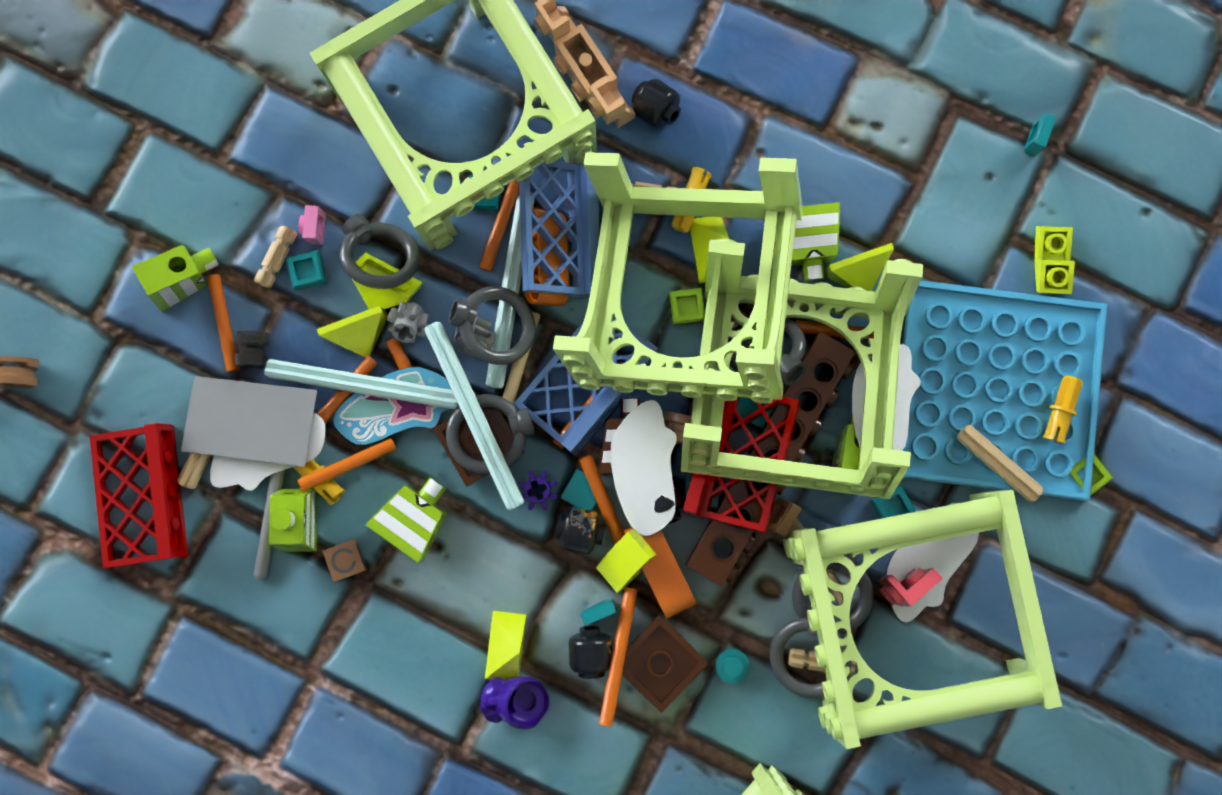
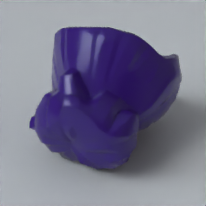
M514 677L508 680L493 678L490 679L483 689L480 710L489 722L499 723L504 721L517 729H531L541 721L548 711L550 705L549 695L542 683L531 677Z

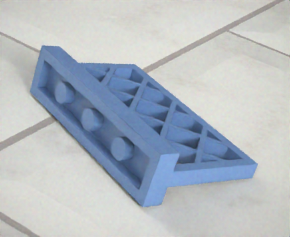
M555 161L551 164H546L544 162L536 167L545 178L538 186L530 176L519 181L523 291L569 295L574 299H586L590 297L600 235L598 196L586 172L584 163L572 164ZM559 171L567 172L568 188L566 190L555 178ZM548 183L559 196L553 204L541 192ZM534 198L537 199L546 211L539 219L531 211V201ZM562 202L569 209V221L567 223L556 210ZM549 217L561 229L554 237L543 226V223ZM536 231L547 243L541 252L532 243V235ZM564 234L570 241L569 255L557 243ZM551 249L562 262L555 271L544 258ZM537 265L548 276L543 284L534 283V268ZM565 268L571 273L572 287L566 286L559 277Z
M583 322L570 337L578 335ZM628 327L630 332L640 343H642L647 348L659 353V350L656 346H654L648 340L645 341L642 337H640L637 333H635ZM615 330L613 332L615 340L622 338L623 333L616 334ZM634 351L631 355L617 356L616 352L613 356V362L616 364L618 362L626 363L632 358ZM555 354L514 402V405L519 410L528 408L525 404L533 394L545 393L547 410L532 412L528 408L531 419L577 457L605 424L607 419L620 406V400L626 399L630 393L615 391L613 387H603L598 394L597 390H592L593 400L588 406L575 407L574 390L583 388L573 384V377L568 370V385L550 387L549 375L555 369L566 368L563 363H560L561 360ZM642 358L638 365L645 363L647 366H650L652 361L648 358ZM545 381V387L539 388ZM569 391L570 408L552 410L551 392ZM582 412L575 420V413ZM570 413L571 426L561 436L553 429L552 415ZM547 416V423L544 422L540 417Z

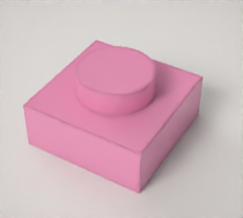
M305 205L304 215L300 216L298 225L302 238L308 244L323 246L326 214L319 206Z

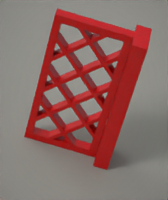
M783 396L782 400L773 399L772 403L764 406L756 402L759 409L742 419L737 411L740 397H737V400L734 401L725 400L719 452L725 453L727 448L729 453L741 455L755 447L759 456L765 458L758 444L775 434L781 443L777 453L768 458L785 461L801 402L797 399ZM777 405L790 407L787 419L774 426L766 412ZM763 414L771 429L754 439L746 424ZM735 416H736L737 419H738V422L735 423V424H733L734 419H735ZM743 427L750 442L733 451L728 443L730 434ZM784 429L783 436L781 437L779 431ZM693 473L683 511L691 517L705 518L766 534L779 485L770 483V485L757 491L752 481L746 480L754 494L736 504L728 489L743 480L732 479L725 484L721 477ZM718 481L721 487L715 490ZM725 492L733 507L722 514L710 512L712 499ZM767 494L766 501L764 503L761 497ZM758 500L763 508L760 523L747 521L740 509ZM737 512L740 519L730 517V515Z
M153 423L144 425V427L89 436L103 569L188 557L181 486L177 483L179 467L174 425ZM145 435L146 449L139 456L130 446L137 436ZM112 441L119 447L110 461L103 456L102 442ZM125 453L136 461L127 475L116 467ZM142 467L149 472L150 478L149 483L144 489L133 481ZM111 472L122 480L114 494L106 486V480ZM128 486L139 494L131 508L120 500ZM145 500L153 506V515L148 522L137 514ZM115 505L126 514L117 527L110 522L109 515ZM131 520H134L143 528L135 541L123 533ZM148 534L156 539L158 554L149 555L140 547ZM119 538L129 549L122 559L114 560L113 545ZM137 553L139 557H133V555Z

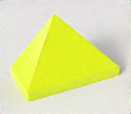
M722 217L695 218L691 225L690 234L699 284L706 283L710 239H729Z
M890 243L830 264L824 270L825 277L847 288L862 287L866 291H872L894 250L893 244Z
M366 252L355 262L363 271L372 275L387 276L399 271V269ZM412 277L409 281L398 287L375 289L361 285L353 280L368 309L379 305L386 309L398 306L401 302L407 303L423 284L422 281Z
M379 305L317 329V332L325 340L366 358L368 355H371L388 315Z
M493 611L485 679L503 678L508 680L520 676L527 614Z

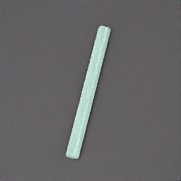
M518 196L515 203L502 287L510 289L519 295L522 279L520 199ZM534 199L531 201V209L534 206ZM499 300L494 329L495 341L491 350L499 352L510 349L516 310ZM489 363L485 383L487 387L493 389L503 388L507 364L495 365Z
M441 322L432 323L425 327V333L508 510L515 509L524 503L522 495Z
M269 359L266 362L265 375L273 379L454 410L459 406L453 391L450 389Z

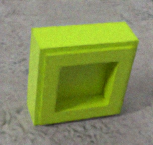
M702 288L668 293L673 326L704 322L705 309Z
M1095 454L1090 496L1113 479ZM1085 458L1075 464L1069 473L1082 489L1083 481L1077 475V472L1085 467Z

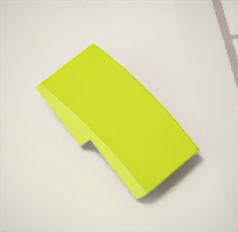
M1036 226L1035 281L1037 293L1072 294L1075 261H1070L1073 227Z
M634 528L628 531L614 545L596 569L618 594L641 573L640 570L657 554Z

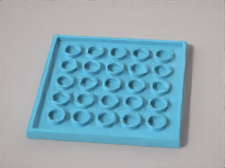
M921 280L904 317L901 334V344L908 346L911 351L912 371L921 381L920 387L915 391L910 402L908 437L903 451L911 452L910 467L903 478L1000 491L1013 490L1015 493H1018L957 440L960 430L969 424L1043 487L1041 496L1090 501L1107 304ZM1064 376H1073L1083 382L1074 410L1077 412V416H1072L1065 444L1056 443L1054 439L1051 441L1046 440L1042 437L1045 434L1052 412L1049 407L1055 403L1062 378ZM1085 458V467L1077 472V475L1083 481L1082 489L1069 473L1075 464Z

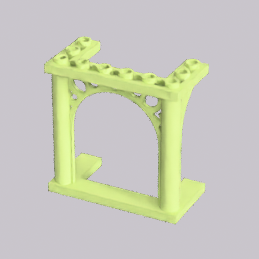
M399 0L309 53L338 99H342L410 212V215H408L409 220L430 251L434 248L437 250L445 248L454 241L453 237L458 235L450 220L451 217L454 215L461 217L469 213L475 207L474 204L485 197L486 199L496 197L503 192L504 186L513 180L519 182L533 174L534 168L544 162L551 164L563 156L566 163L582 164L584 163L586 152H597L596 121L589 109L584 112L582 111L514 0H468L470 8L477 19L486 14L517 64L525 85L523 114L511 137L493 153L474 161L463 163L441 162L430 159L410 147L395 129L354 61L357 57L455 0ZM537 98H540L542 107L546 104L549 109H534L532 104ZM539 117L550 121L553 128L546 134H537L529 129L528 123L531 119ZM524 137H528L533 141L532 143H525L523 148L517 145L518 141ZM409 156L414 159L412 162L409 160ZM498 157L501 159V161L494 165L491 163L493 158ZM422 166H428L431 169L426 176L425 183L421 180V177L425 175L418 170ZM467 171L472 172L473 177L471 179L467 177L460 184V175ZM442 172H449L453 179L450 190L445 194L436 193L434 189L436 177Z
M586 152L584 167L604 209L586 316L576 337L555 336L553 345L554 352L577 385L587 390H599L600 386L613 387L615 391L622 393H631L634 389L647 390L648 393L653 395L681 392L683 396L689 398H700L702 394L716 395L717 398L726 401L737 400V397L751 398L758 403H772L773 399L782 400L783 382L780 365L796 220L802 221L803 212L797 159L760 158L759 175L762 191L633 187L620 153ZM633 214L765 219L755 304L747 323L729 343L705 355L678 358L666 356L647 348L630 332L622 314L621 293ZM614 330L622 332V338L615 340ZM747 339H753L749 345L750 348L742 346V342ZM624 346L634 347V354L629 361L623 364L613 362V356L620 348ZM737 353L736 365L739 372H733L726 366L725 357L728 354ZM642 358H648L652 361L650 366H647L645 363L638 365ZM677 363H681L683 365L682 368L673 367ZM708 363H717L720 371L712 368L705 370V366Z
M710 239L704 294L707 303L699 356L713 352L726 345L728 339L732 340L742 330H732L735 321L744 327L749 319L741 314L738 305L739 303L755 304L758 275L741 276L745 243H737L732 239ZM906 259L887 260L875 292L866 291L862 287L840 288L833 287L828 283L807 284L790 279L786 318H806L828 325L849 341L862 363L865 376V393L858 470L719 452L725 400L717 398L716 395L702 394V397L694 398L691 422L685 423L681 472L890 499L910 467L911 452L893 450V436L903 320L922 279L923 264L912 263ZM830 314L843 315V317L841 319H837L831 317ZM854 316L868 318L869 320L868 326L861 331H851L847 326V322ZM873 334V339L869 338L868 340L870 347L861 344L860 340L866 339ZM733 353L725 357V364L728 369ZM708 363L705 366V370L712 368L720 371L717 363Z
M1013 490L970 494V501L819 531H816L815 528L792 529L787 535L788 538H783L787 559L791 558L794 564L803 565L805 574L800 575L801 588L804 596H810L812 606L811 610H807L808 622L811 631H817L819 645L814 647L816 660L819 668L824 667L827 681L822 682L824 697H821L823 707H818L822 728H826L828 734H832L834 740H838L846 749L860 747L859 739L1034 704L1046 709L1062 707ZM997 529L1026 660L1021 658L1006 660L1009 675L933 690H911L898 687L878 676L862 659L854 643L850 627V606L853 593L865 571L879 558L896 549ZM875 548H877V550H876L875 552H873V553L870 552V549H875ZM852 553V558H854L856 555L862 554V562L859 566H855L844 555ZM830 563H840L847 568L850 579L846 584H837L828 577L826 569ZM828 588L841 592L842 602L840 605L835 606L831 603V601H835V598L828 592ZM834 616L839 618L840 621L835 622ZM840 628L846 630L844 638H839L837 635V631ZM840 646H845L841 652ZM848 661H854L857 666V672L847 680L850 668L848 666L845 667ZM869 678L873 683V691L870 697L863 702L854 701L852 695L854 686L861 679ZM888 690L893 699H882L883 704L876 705L881 698L882 691ZM902 696L908 697L909 699L902 700Z

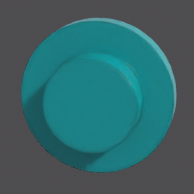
M727 649L719 654L715 667L717 674L723 681L735 684L747 677L750 663L742 651Z

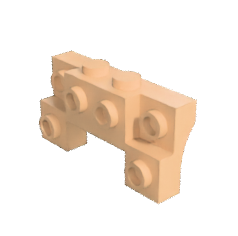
M538 0L535 2L536 17L533 20L543 36L548 34L553 41L556 54L553 57V61L562 75L567 73L573 81L570 86L580 102L585 100L593 114L597 118L602 116L607 125L614 121L617 127L620 128L633 120L635 112L632 107L628 106L618 91L617 76L584 26L580 24L576 27L569 17L566 7L557 6L556 0Z

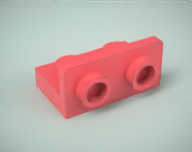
M921 568L913 569L900 581L893 575L881 577L878 581L883 587L879 591L891 605L912 606L943 578L934 568L924 570Z

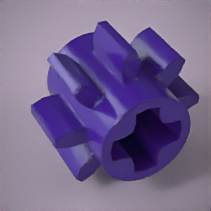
M545 470L540 478L535 477L532 471H528L530 480L527 483L518 481V484L524 487V494H521L523 500L528 499L530 501L528 510L532 511L536 503L541 504L544 510H548L546 501L549 498L553 500L558 499L556 495L551 493V488L555 487L558 482L552 481L548 483L546 481L547 471ZM534 482L541 486L546 485L547 490L543 492L544 498L541 500L537 496H530L529 491L534 489Z

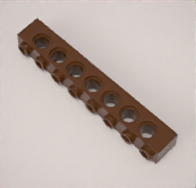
M821 331L814 337L801 360L806 366L805 374L796 384L786 386L783 391V397L798 399L800 394H806L813 400L811 411H803L799 408L795 422L797 436L793 441H790L785 461H801L806 452V449L802 447L808 435L811 437L815 436L823 422L822 419L818 418L824 407L830 408L839 394V391L835 389L840 378L846 380L855 366V362L851 359L856 351ZM816 366H823L829 371L828 382H820L815 378L814 369ZM777 405L769 416L774 426L787 419L790 407ZM768 422L765 423L758 436L771 429ZM774 434L759 443L758 446L765 456L768 451L777 453L781 443ZM752 447L747 456L760 457L755 447ZM746 480L728 489L736 504L750 497L747 491L748 483ZM761 482L764 488L770 485V483ZM779 485L778 495L782 494L786 485ZM726 494L714 513L722 514L733 507ZM767 494L761 497L764 503L766 501ZM755 500L742 508V510L746 512L748 521L760 523L763 508L758 500ZM710 520L684 565L721 587L725 581L730 584L740 568L739 565L735 564L741 552L747 554L750 551L756 536L752 534L753 530L738 529L733 525ZM721 538L727 539L731 544V552L724 558L717 557L713 550L715 542Z

